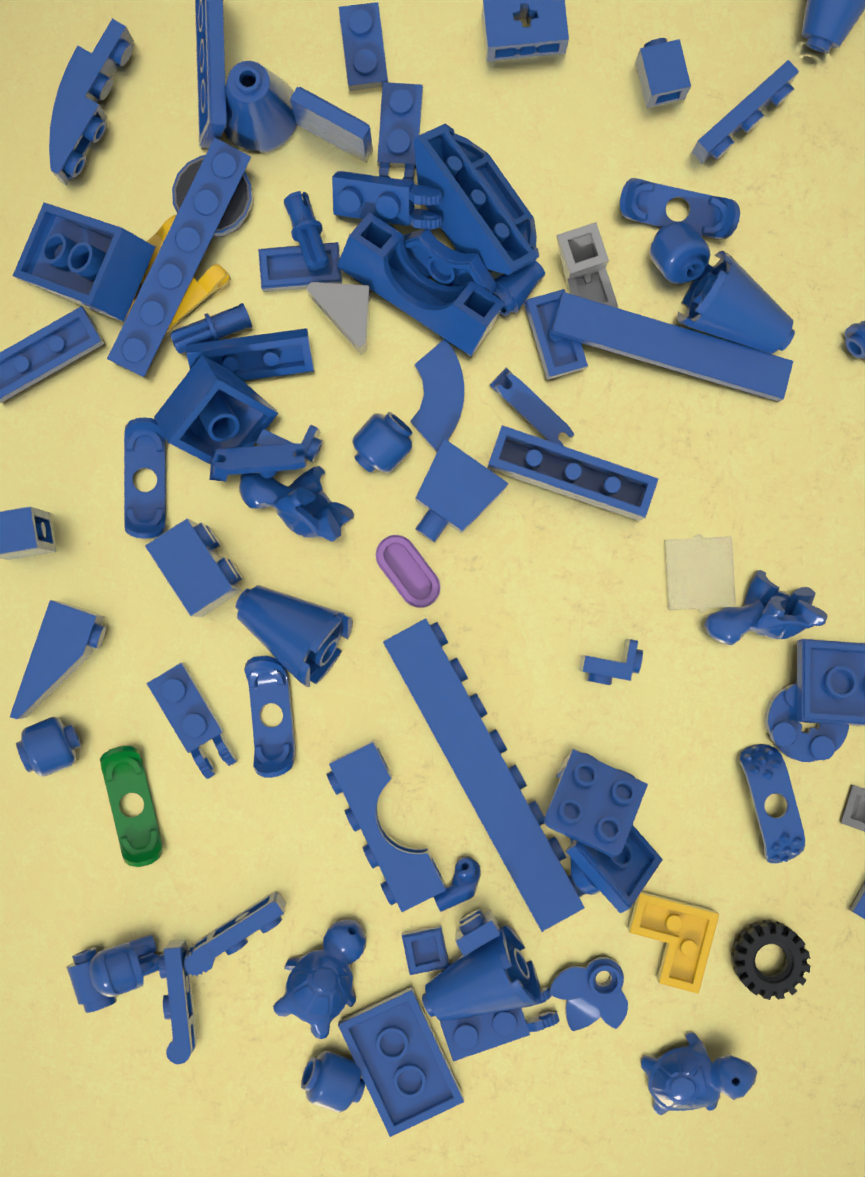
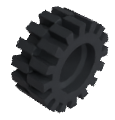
M763 920V924H758L757 922L749 924L751 929L748 931L743 928L739 933L742 937L739 941L734 940L732 945L735 952L734 954L731 953V961L735 966L733 970L743 985L756 996L759 994L764 999L771 1000V996H775L778 1000L784 999V994L787 992L791 995L797 992L795 986L798 983L802 986L806 982V979L803 977L804 973H810L811 967L807 963V959H811L810 954L805 948L806 944L802 938L791 928L778 921L773 923L771 920ZM774 944L783 949L785 964L775 974H763L756 967V954L763 946Z

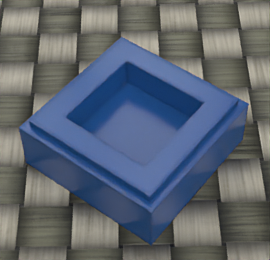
M441 925L402 933L401 936L410 975L439 970L450 965Z

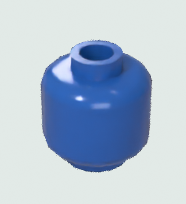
M684 222L668 224L662 227L654 236L650 248L652 262L668 281L676 284L687 283L701 276L711 256L710 248L706 241L692 225Z
M388 412L386 415L375 413L353 437L352 443L358 452L354 458L368 472L373 473L375 469L385 473L392 472L411 451L412 441L410 436L413 432L395 414Z
M50 717L24 728L21 732V741L16 742V747L27 772L34 771L37 775L46 777L72 766L76 761L75 749L81 747V742L73 724L65 727L59 718Z
M325 1051L319 1054L317 1058L312 1057L308 1061L302 1075L301 1088L305 1090L306 1098L310 1103L341 1113L347 1110L352 1103L360 1101L365 1089V1083L361 1078V1070L354 1060Z

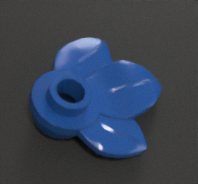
M600 957L589 962L586 967L570 966L562 970L550 985V995L558 999L567 1000L565 1013L569 1028L572 1031L588 1027L600 1017L610 1027L617 1029L627 1015L628 1001L621 990L624 983V974L619 964L613 959ZM601 971L609 972L608 980L603 983L597 982V974Z

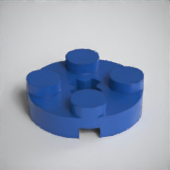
M797 682L775 693L765 713L766 729L774 746L783 755L801 762L829 759L842 746L849 730V725L817 723L816 727L809 728L807 733L802 732V724L797 722Z

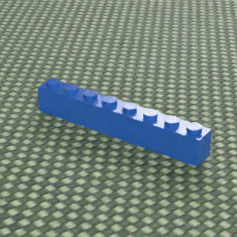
M425 618L383 641L541 932L583 910L585 907L580 897L586 893L577 887L572 875L567 876L560 861L567 857L556 837L554 836L547 840L540 825L544 824V815L537 802L533 801L528 804L524 798L521 789L525 788L527 784L516 764L508 768L502 758L501 753L507 751V748L498 731L494 729L488 732L481 718L488 715L477 693L469 697L461 682L467 680L468 677L456 657L449 661L442 646L449 642L438 622L430 625Z

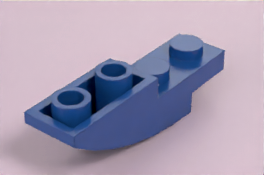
M113 18L92 53L77 45L67 64L57 91L50 124V168L57 179L65 185L69 183L72 177L75 178L81 173L86 162V156L84 155L92 142L97 143L104 134L107 116L97 102L107 97L113 85L112 77L119 65L124 66L128 62L133 51L132 43L134 40L127 27Z

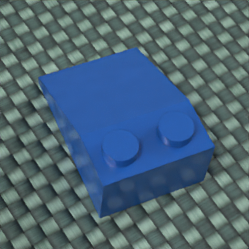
M43 202L13 277L124 322L156 247L122 227Z

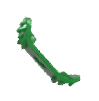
M133 746L112 748L101 756L100 765L122 857L129 866H147L153 864L161 857L163 846L141 754ZM128 793L138 794L144 802L142 812L135 817L125 816L119 807L121 798Z

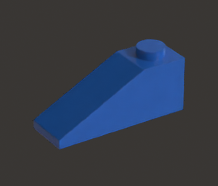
M49 601L10 714L11 718L17 720L27 718L92 654L94 648H100L106 633V626L102 625L105 616L61 601Z

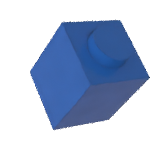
M658 38L644 44V47L639 50L635 64L646 108L684 100L691 88V83L680 39L668 42L666 38Z

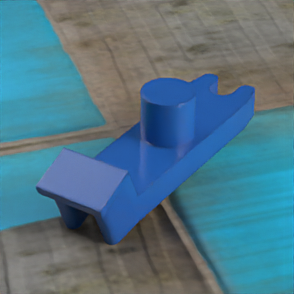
M505 368L491 382L490 386L548 441L564 446L558 439L560 434L565 433L569 438L574 437V432L568 424L508 368Z
M298 443L216 449L214 457H211L209 480L226 482L228 475L260 473L262 477L270 478L277 471L304 468L307 465L304 457L296 456L306 454L307 450L304 444Z

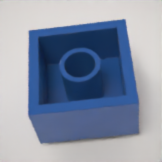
M187 518L145 545V547L189 615L203 617L242 592L238 582L243 578L234 563L225 557L221 558L216 551V548L221 544L208 525L205 526L202 522L196 523Z

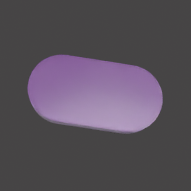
M391 535L384 538L376 549V561L381 570L409 605L424 608L433 604L440 594V582L434 571L406 537Z

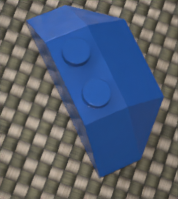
M446 123L415 138L414 150L418 185L430 186L442 191V202L436 205L425 206L429 211L438 212L442 215L440 227L456 250L464 254L478 253L487 269L510 275L534 262L539 257V250L536 248L537 235L534 217L489 153L469 139L455 134L454 129Z

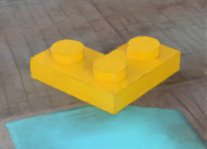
M641 891L635 901L628 931L632 934L666 942L657 981L660 984L699 994L719 913Z

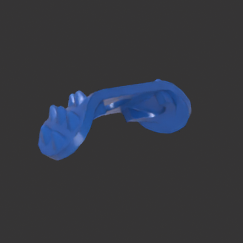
M631 178L626 182L620 198V210L627 219L658 227L684 222L692 225L701 236L709 238L727 239L736 230L740 219V208L735 200L653 183L638 178ZM676 197L683 198L689 205V214L682 221H673L666 213L667 203Z
M146 417L129 421L125 425L124 528L125 532L130 536L143 539L154 538L165 532V436L156 420ZM143 468L152 470L157 477L156 486L148 492L139 491L133 485L134 474Z
M257 656L247 660L244 667L249 685L254 737L253 767L259 776L272 778L287 773L292 768L295 760V737L290 684L286 668L275 657ZM269 703L278 705L283 712V719L276 727L267 726L261 718L263 707Z
M764 744L753 745L741 752L740 764L750 788L764 842V855L769 863L788 862V860L795 858L804 851L805 835L787 766L777 748ZM778 793L785 798L787 807L783 815L773 818L766 813L764 805L770 795Z

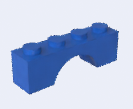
M370 212L349 235L337 264L339 269L363 285H368L372 291L470 356L473 355L489 334L505 305L504 301L472 280L460 286H446L427 278L409 259L404 246L403 234Z
M375 739L332 760L329 763L332 771L326 773L335 794L343 793L350 806L344 811L354 832L361 829L368 843L362 846L369 864L373 869L379 866L386 881L380 883L389 904L397 903L401 912H404L446 891V883L429 849L408 848L396 843L385 833L379 822L377 813L378 798L383 788L392 779V774Z

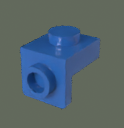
M313 425L309 426L301 443L305 445L307 453L296 457H304L306 462L307 460L312 463L315 461L323 444V440L318 438L320 435L319 428ZM262 429L256 442L258 446L292 443L265 429Z
M626 639L622 662L582 655L579 671L587 672V681L611 685L612 678L631 681L632 673L639 674L643 650L637 649L638 640Z

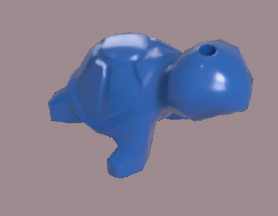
M320 466L313 467L304 472L288 487L273 477L264 478L259 473H246L240 477L239 492L245 504L252 509H263L272 506L285 525L297 535L335 541L341 536L340 528L342 524L348 523L354 517L352 509L341 503L331 502L322 491L320 478L325 474V470Z
M757 570L749 586L744 606L724 607L716 613L709 614L704 625L707 634L723 644L733 645L742 639L748 631H753L756 634L772 639H788L804 629L824 625L828 616L823 610L812 605L816 594L813 589L801 587L790 595L780 591V587L773 584L766 577V572Z
M345 919L330 925L323 939V950L311 951L300 958L289 959L284 966V969L291 971L286 983L284 995L273 1005L274 1012L282 1017L292 1014L300 1020L310 1024L311 1033L316 1038H326L329 1035L332 1020L340 1014L346 1004L349 1007H353L356 1002V996L352 989L353 973L349 965L358 960L366 948V937L363 928L357 921Z
M687 1032L685 1034L690 1044L686 1047L675 1048L659 1058L643 1055L641 1058V1068L647 1075L648 1089L653 1097L652 1106L655 1113L663 1115L668 1111H687L704 1107L709 1111L714 1110L720 1099V1092L732 1100L744 1097L756 1082L757 1070L748 1061L729 1054L711 1062L704 1043L694 1032Z

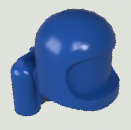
M152 934L102 950L92 958L89 965V975L92 985L98 993L108 997L127 993L143 987L144 976L159 971V956L154 953L157 950Z

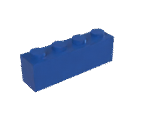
M503 425L501 426L487 467L491 471L638 521L646 518L659 478Z

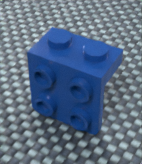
M573 749L561 763L556 775L560 780L544 816V823L550 829L608 856L616 857L623 851L648 784L636 779L628 772L617 770L598 761L589 754Z

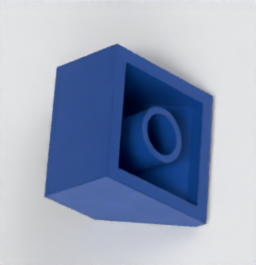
M201 355L156 413L154 419L169 444L210 464L211 457H214L216 449L252 447L258 440L262 429H267L278 415V412L232 371Z

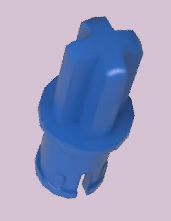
M301 191L293 192L284 199V206L293 228L291 236L295 241L299 242L308 268L312 271H317L320 268L326 267L329 263L320 236L323 227L314 216L309 195L306 192L301 194Z
M240 303L238 306L212 316L205 313L204 319L175 329L170 335L176 351L184 353L186 352L187 344L216 341L241 330L252 328V323L244 304Z

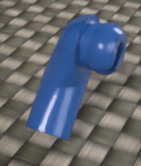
M464 857L457 861L452 884L446 887V891L434 896L440 912L474 897L481 876L480 866L476 861L469 857Z

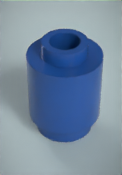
M90 948L72 956L74 962L67 966L78 1005L83 1004L85 1013L101 1010L117 1002L116 996L108 997L98 993L90 980L89 965L92 958L97 954L96 948Z

